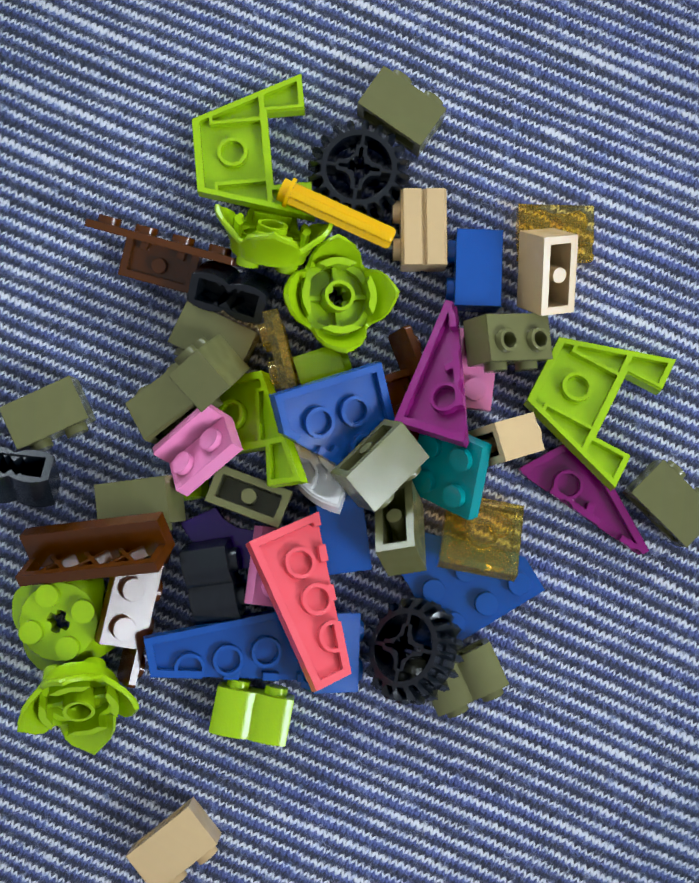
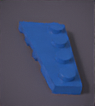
M275 609L243 615L241 619L194 625L143 636L151 678L202 679L203 677L223 678V680L248 678L262 679V681H279L281 679L301 682L302 669Z

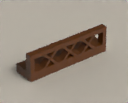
M163 512L26 528L19 536L29 560L15 578L19 586L156 573L159 572L175 546V542Z

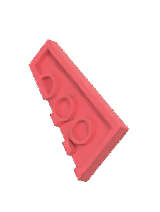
M319 511L245 544L312 692H316L352 674L342 623L338 621L334 602L337 599L334 584L330 582L326 544L322 543L319 528L321 526Z

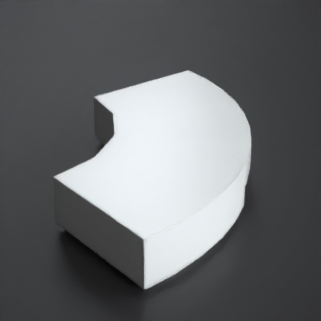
M294 442L308 483L296 485L297 488L314 504L330 512L340 514L347 493L330 474L335 468L334 465Z

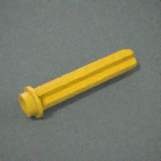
M287 178L284 179L276 200L282 202V207L286 208L289 205L326 223L334 224L333 226L381 248L388 249L396 234L394 227L298 184V179L293 178L292 181Z

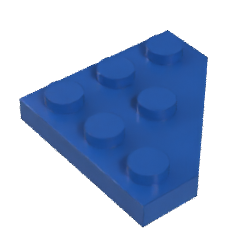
M373 362L269 394L279 434L335 466L384 419H395L382 362Z
M426 532L427 570L401 574L416 598L421 597L429 602L438 603L445 611L452 614L454 617L452 623L457 624L462 629L456 638L462 641L545 590L524 556Z

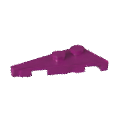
M445 300L394 421L402 422L408 430L467 448L469 436L458 308L454 305L453 301Z
M564 444L517 468L519 473L635 554L643 555L649 551L616 490L610 491Z

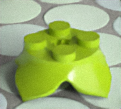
M215 204L214 206L215 214L228 234L231 251L237 255V265L250 269L258 268L259 265L275 267L274 269L277 272L286 275H292L295 271H298V266L303 265L309 253L330 235L334 225L328 223L308 226L304 223L301 225L300 231L297 218L253 208H250L244 217L241 212L236 215L234 211L220 204Z
M336 234L320 243L311 253L305 268L295 271L288 278L283 289V299L290 315L303 325L306 330L310 331L319 343L333 351L346 354L363 344L370 325L381 321L391 312L400 291L388 275L380 270L364 267L361 252L356 245L346 237ZM333 290L337 291V296L342 295L343 302L337 306L329 299V295Z
M103 578L28 585L17 589L12 600V618L18 629V636L23 642L27 657L38 669L43 671L47 666L53 664L62 665L68 662L85 660L90 657H102L115 648V646L100 645L95 642L106 590ZM62 611L66 612L65 620L70 622L69 627L59 628L55 615L60 614Z
M90 657L80 662H68L62 665L53 664L43 670V679L40 685L22 706L18 718L17 732L37 735L46 733L48 730H52V727L58 726L64 739L72 746L95 755L113 736L118 714L123 717L133 716L139 710V703L125 687L119 684L118 678L112 670L106 668V662L102 658Z

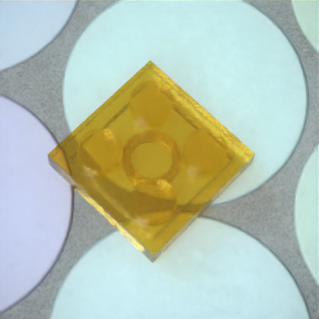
M278 308L264 311L262 314L265 323L258 324V329L263 347L266 348L267 352L272 351L274 361L267 363L272 385H275L276 389L281 388V390L298 386L299 382L284 320Z
M482 498L478 517L471 520H466L445 509L437 567L514 582L518 576L524 506Z

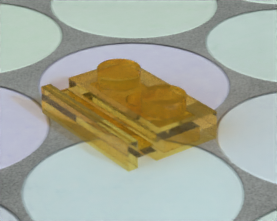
M519 204L517 206L516 261H518L519 232L521 230L555 228L578 234L577 263H591L594 260V254H592L594 243V206Z

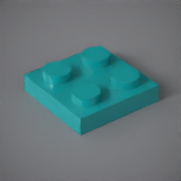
M419 433L418 443L429 455V458L421 465L420 473L412 479L419 496L466 520L477 518L492 444L468 434L469 444L465 448Z

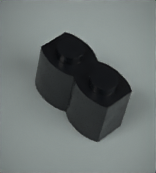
M205 261L192 273L187 300L194 306L206 311L217 312L224 310L236 320L246 323H258L262 321L271 309L277 284L269 277L257 272L240 273L231 265L217 261Z
M0 446V503L18 501L30 507L55 505L61 483L55 457L40 450H23L15 453L8 448Z
M231 537L186 543L179 552L183 578L188 588L190 608L196 625L241 619L246 606L250 604L244 603L247 583H242L238 570L242 569V555L239 547L233 546Z

